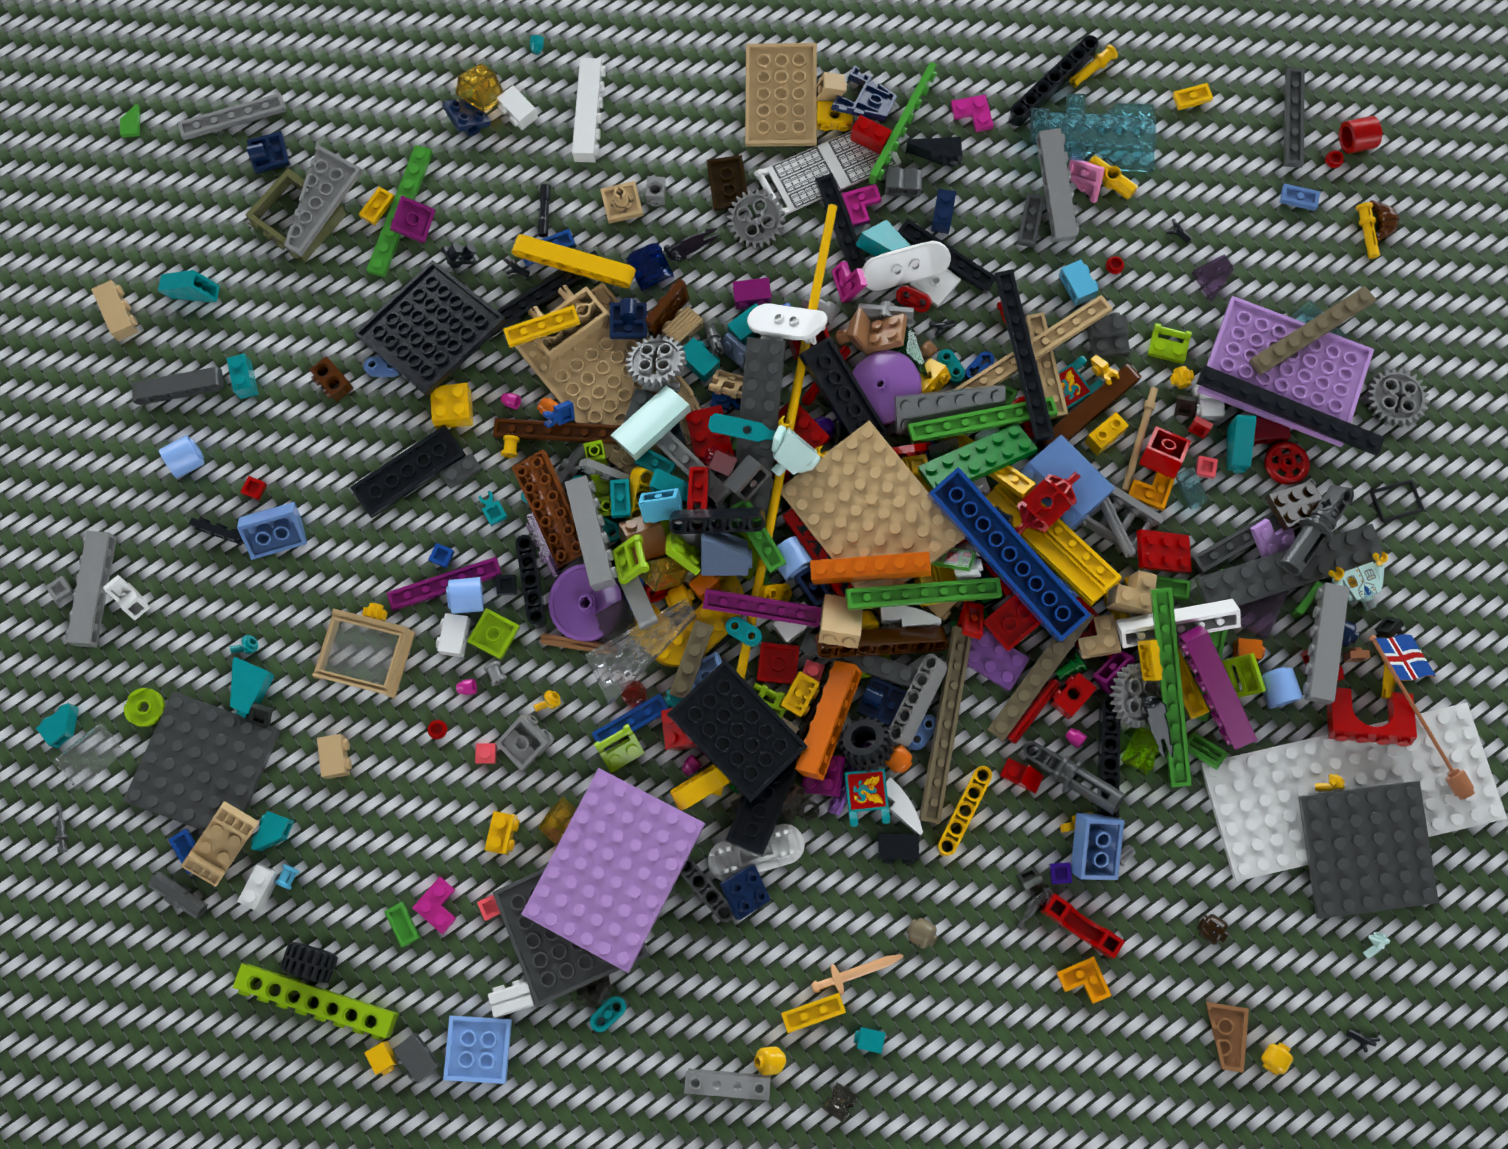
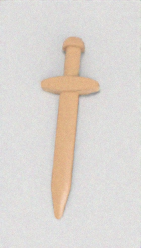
M903 954L885 956L841 973L832 964L830 965L832 977L819 982L814 981L811 984L812 989L815 993H818L821 989L835 985L838 992L842 995L844 994V982L891 966L904 956Z

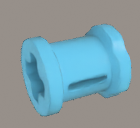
M283 864V870L274 883L291 890V884L296 874H299L300 871Z

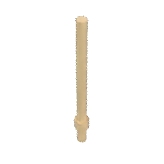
M1151 387L1148 399L1145 400L1143 406L1145 410L1121 489L1124 492H1129L1150 416L1156 406L1155 399L1158 388Z

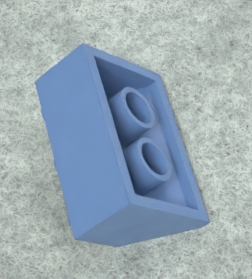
M295 502L239 517L237 529L251 560L307 544L302 518Z
M1076 813L1071 860L1072 874L1079 879L1118 880L1124 829L1123 819L1093 813Z

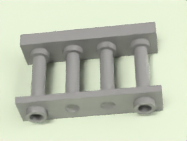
M1114 486L1116 489L1108 497L1115 511L1118 507L1128 510V515L1122 522L1125 531L1135 517L1144 520L1143 530H1150L1153 527L1158 528L1165 519L1163 515ZM1105 515L1099 523L1088 516L1080 524V526H1086L1120 548L1113 531L1106 528L1108 521ZM1136 536V538H1135L1134 541L1132 542V545H1133V547H1134L1136 553H1135L1134 556H1132L1131 558H1134V557H1135L1136 559H1138L1137 536Z
M689 1068L686 1071L684 1093L769 1101L771 1075Z

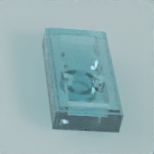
M1190 467L1176 475L1175 478L1190 510L1208 502L1194 467Z

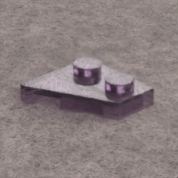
M1224 254L1193 270L1192 275L1211 302L1233 272L1234 267Z

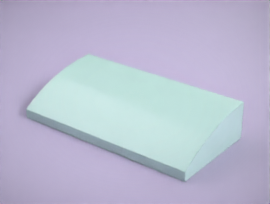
M664 386L614 431L611 437L637 461L691 412L690 405L668 386Z

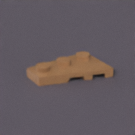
M1206 1002L1221 1069L1244 1073L1249 1009Z

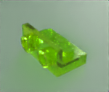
M1143 727L1136 728L1121 758L1122 763L1141 770L1145 775H1147L1149 770L1153 769L1157 753H1160L1152 731Z

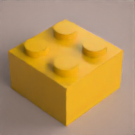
M468 383L440 385L430 394L432 423L436 429L443 425L447 428L474 425L472 393Z

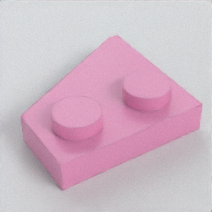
M1071 158L1068 166L1071 172L1070 181L1075 183L1081 192L1084 191L1090 197L1089 200L1092 203L1097 202L1105 168L1077 158Z

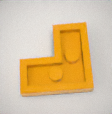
M1158 472L1154 476L1152 485L1134 479L1128 494L1149 507L1163 511L1175 479Z
M1090 957L1056 972L1064 992L1083 985L1092 1004L1112 996L1095 957Z

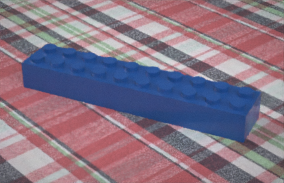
M959 467L927 494V497L963 534L968 543L1057 642H1062L1091 616Z

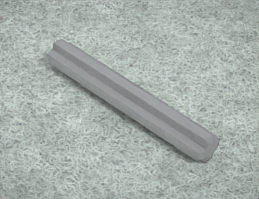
M1107 497L1100 504V507L1124 556L1130 558L1134 556L1136 551L1109 497Z

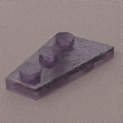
M533 512L527 514L528 523L525 525L529 533L534 534L532 541L535 547H540L541 551L538 554L541 561H546L555 578L561 575L546 544Z

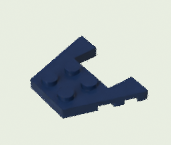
M854 65L847 80L863 86L858 98L853 102L837 95L831 110L856 116L862 115L866 118L885 122L896 101L897 95L882 84H875L871 81V76L868 74L864 76L859 72L860 68Z

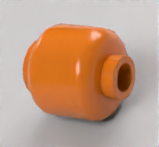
M899 744L892 747L894 751L893 754H890L891 759L885 761V763L892 772H900L902 774L913 764L911 762L913 757L903 745Z

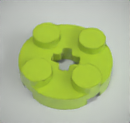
M139 688L129 694L126 705L124 704L126 719L138 727L155 725L159 722L165 709L163 696L157 691L148 688ZM143 703L149 705L146 712L140 710L143 708Z

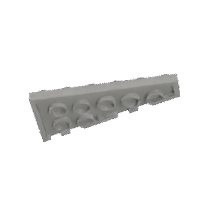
M316 144L315 156L311 160V168L309 174L306 175L299 197L300 202L298 209L294 213L293 224L289 228L284 244L286 249L300 257L305 253L363 172L360 167Z

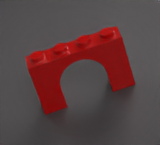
M1336 688L1335 702L1327 705L1328 739H1335L1340 742L1351 740L1357 743L1375 742L1379 745L1397 744L1401 747L1411 746L1417 738L1415 712L1403 693L1392 692L1387 700L1388 723L1379 727L1369 726L1361 722L1354 714L1351 689ZM1408 693L1412 701L1414 702L1413 694Z

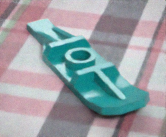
M718 413L710 416L708 425L713 433L755 442L766 439L773 440L776 432L769 430L760 422ZM745 426H748L750 428V432L748 434L743 432V428Z

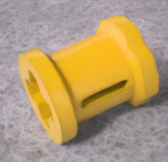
M504 435V449L501 451V455L507 458H517L518 453L516 449L520 438L513 435Z

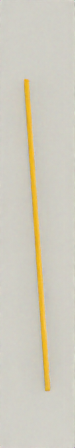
M829 204L808 305V309L817 310L837 212V206L834 204ZM802 340L799 354L809 349L811 342L806 344ZM799 356L785 422L787 424L790 419L792 420V424L786 429L790 428L793 431L806 369ZM785 472L780 477L775 474L765 523V528L771 538L773 537ZM760 556L751 596L759 597V590L763 586L767 568ZM747 616L746 622L755 626L757 617ZM750 633L748 638L752 640L754 633ZM742 643L736 672L745 680L751 647ZM723 787L712 794L722 796Z

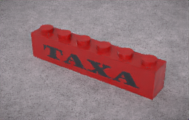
M793 509L782 515L794 536H797L813 560L831 559ZM850 582L829 584L836 596L846 597V589L854 588Z

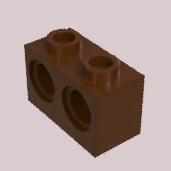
M327 356L309 369L313 374L311 379L317 386L321 384L324 387L322 391L329 399L332 397L338 402L354 389ZM328 371L325 376H321L322 373ZM339 384L338 388L332 389L333 386Z

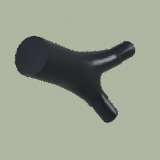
M1172 219L1175 229L1166 231V234L1178 235L1188 243L1192 237L1181 228L1179 222Z
M506 258L503 259L512 268L506 271L507 274L518 273L526 278L529 277L530 271L520 267L515 262V259L511 261Z
M955 320L945 322L930 321L929 326L938 328L935 336L938 337L941 331L955 327L956 323Z
M1350 1028L1346 1033V1036L1360 1043L1365 1053L1368 1052L1366 1044L1376 1046V1042L1380 1041L1379 1037H1367Z

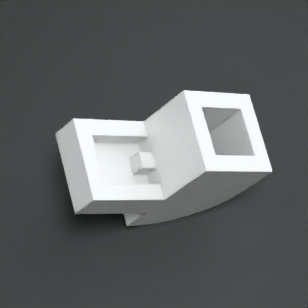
M119 575L103 587L105 592L115 599L121 609L134 620L138 619L150 608L140 593Z

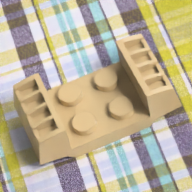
M224 801L180 867L216 887L259 821Z

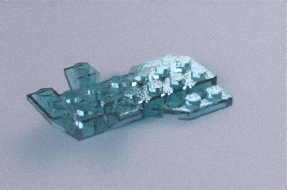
M1067 93L1064 113L1049 112V108H1031L1030 142L1036 146V136L1039 131L1061 128L1062 134L1065 135L1064 151L1068 153V159L1085 160V153L1100 154L1103 158L1106 157L1112 163V166L1119 167L1121 171H1154V152L1156 150L1154 104L1118 103L1106 114H1084L1085 94Z

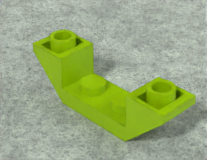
M602 440L583 444L586 458L608 466ZM597 474L591 475L596 486L595 497L598 498L601 506L598 509L599 515L602 514L603 517L610 516V482L602 480L601 476Z

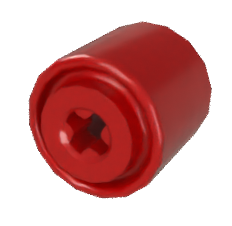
M1375 116L1344 121L1339 128V142L1346 154L1377 148L1382 141L1381 123Z

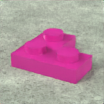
M986 94L951 101L950 105L954 120L972 117L975 132L993 129L994 124Z
M873 184L842 193V199L853 228L869 224L870 218L866 207L879 204L882 200L877 185Z
M840 262L832 270L842 303L851 301L867 286L862 268H856L851 273L848 263Z
M439 876L412 908L436 930L444 934L457 918L442 905L456 889Z

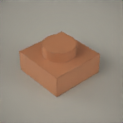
M1361 647L1350 648L1349 652L1343 654L1344 662H1364L1371 658L1370 650H1362Z

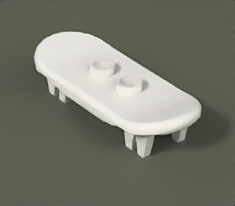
M930 241L870 258L862 268L867 281L866 287L872 291H881L941 274L949 267L951 254L944 244Z
M770 303L757 306L749 313L747 318V324L754 333L789 340H804L806 344L811 342L812 345L817 343L816 335L825 330L827 315L823 311Z
M777 825L763 857L723 841L711 849L708 856V867L715 878L724 881L750 864H755L759 873L788 865L797 861L804 852V838L801 832L792 825Z

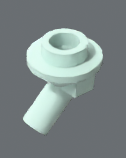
M1380 932L1368 935L1373 946L1363 952L1367 959L1373 957L1381 949H1384L1385 945L1390 943V940L1386 938L1387 935Z

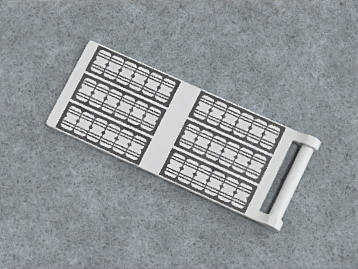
M850 131L772 166L756 170L754 176L756 180H759L763 189L766 190L767 196L771 193L773 194L772 200H774L776 196L765 178L767 174L770 175L786 205V208L779 210L785 211V215L781 216L783 218L791 212L822 199L815 183V178L833 173L839 191L869 179L870 173L880 154L851 141ZM893 151L890 165L885 166L883 170L886 171V168L901 164V160L896 152Z

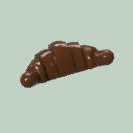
M1371 200L1370 202L1373 203L1372 208L1375 209L1374 212L1377 215L1379 231L1376 237L1377 242L1397 230L1399 216L1393 207Z

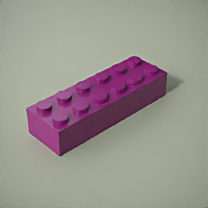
M1199 625L1178 634L1180 649L1185 653L1186 657H1189L1186 659L1190 670L1197 674L1194 679L1202 692H1205L1202 696L1205 703L1213 710L1210 713L1214 722L1221 728L1218 731L1223 741L1225 740L1227 746L1231 745L1234 750L1257 741L1256 735L1209 633Z

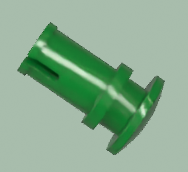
M1077 654L1074 655L1076 659L1069 660L1068 664L1055 670L1061 682L1074 673L1078 674L1081 669L1087 670L1084 661Z

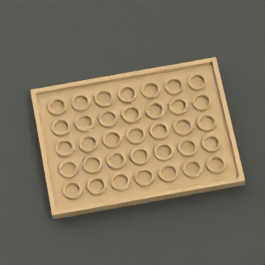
M870 420L825 453L813 470L799 473L782 486L781 495L831 559L929 552L930 563L932 564L965 539L963 534L927 497L928 491ZM912 578L850 583L854 588L904 585Z

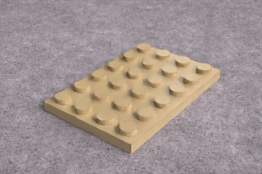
M817 43L746 44V147L817 146Z

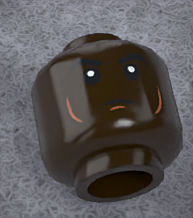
M1214 914L1204 915L1197 927L1199 936L1213 945L1218 944L1219 941L1224 943L1230 933L1227 931L1228 923Z

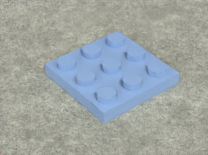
M449 1016L443 1080L506 1084L512 1019Z

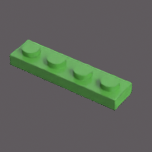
M748 500L746 503L740 501L731 508H750L753 506ZM756 517V518H753L752 520H753V521H759V520H761V519ZM765 527L761 531L746 532L770 573L787 564Z

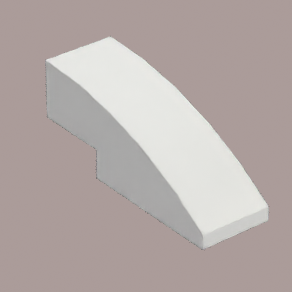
M909 606L879 608L881 624L900 623L901 628L940 626L941 618Z
M890 777L886 782L888 800L893 803L889 811L912 832L919 834L920 837L923 830L916 810L905 792Z

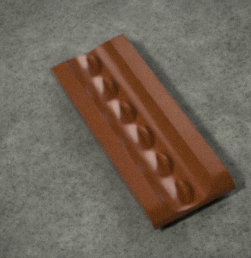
M540 450L513 466L512 469L558 568H561L583 555L569 499L548 454L544 450Z

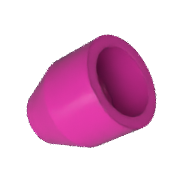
M504 393L501 396V402L506 407L516 410L521 404V396L514 393Z
M466 679L456 684L457 693L463 695L476 694L477 684L475 679Z
M1072 728L1065 735L1069 743L1077 749L1087 739V736L1081 731Z
M691 754L684 761L681 770L687 776H690L700 769L702 763Z

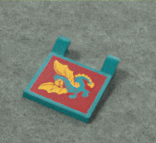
M1084 356L1079 357L1072 364L1058 372L1067 410L1089 397L1104 384L1099 379L1089 386L1081 376L1078 369L1086 365L1087 359Z
M885 768L876 771L873 769L871 772H866V770L862 772H845L850 825L852 827L858 826L857 812L881 810L882 822L884 824L890 823Z

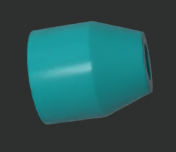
M531 35L530 49L532 54H541L544 47V37Z

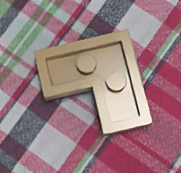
M1113 614L1094 617L1096 636L1078 638L1082 659L1121 653Z

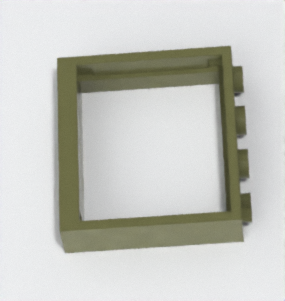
M289 168L286 169L246 214L249 220L248 224L256 231L258 229L261 230L268 240H275V244L282 250L286 248L284 246L286 238L260 220V218L291 184L302 191L305 180ZM338 205L302 257L288 250L289 254L294 259L299 258L305 262L346 217L347 214L343 207Z

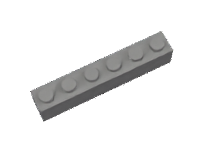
M1061 128L1039 131L1036 136L1052 243L1074 240L1079 233V224L1075 221L1077 210L1072 202L1074 191L1073 187H1070L1071 172L1070 169H1067L1066 164L1068 162V153L1064 151L1065 135L1062 134Z
M587 475L566 481L565 486L589 584L595 592L617 585L616 578H618L616 567L612 566L611 561L614 560L612 551L607 546L609 537L607 532L603 531L602 526L605 525L602 514L599 515L598 509L601 506L598 498H595L594 492H596L595 483L593 480L590 481Z
M87 531L86 537L83 539V554L79 559L80 570L76 576L77 586L72 597L73 607L69 613V629H67L65 634L66 642L73 646L97 648L107 595L103 587L109 583L117 537L110 532Z
M1326 582L1316 590L1315 598L1318 600L1317 606L1313 610L1315 623L1310 631L1312 644L1308 648L1310 660L1305 668L1307 682L1303 685L1304 700L1326 705L1335 702L1349 587Z

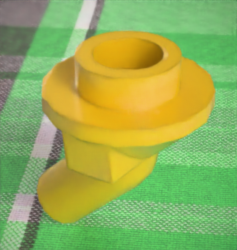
M548 690L543 695L545 701L534 704L533 708L535 712L548 707L549 709H555L561 704L560 696L557 692Z
M1330 773L1328 775V783H1315V791L1344 790L1345 781L1338 774L1333 775Z

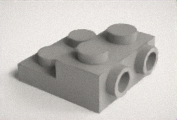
M528 714L520 715L496 742L521 771H524L536 757L541 756L553 743L550 739L551 734L546 729L541 730L537 725L538 720L533 715Z

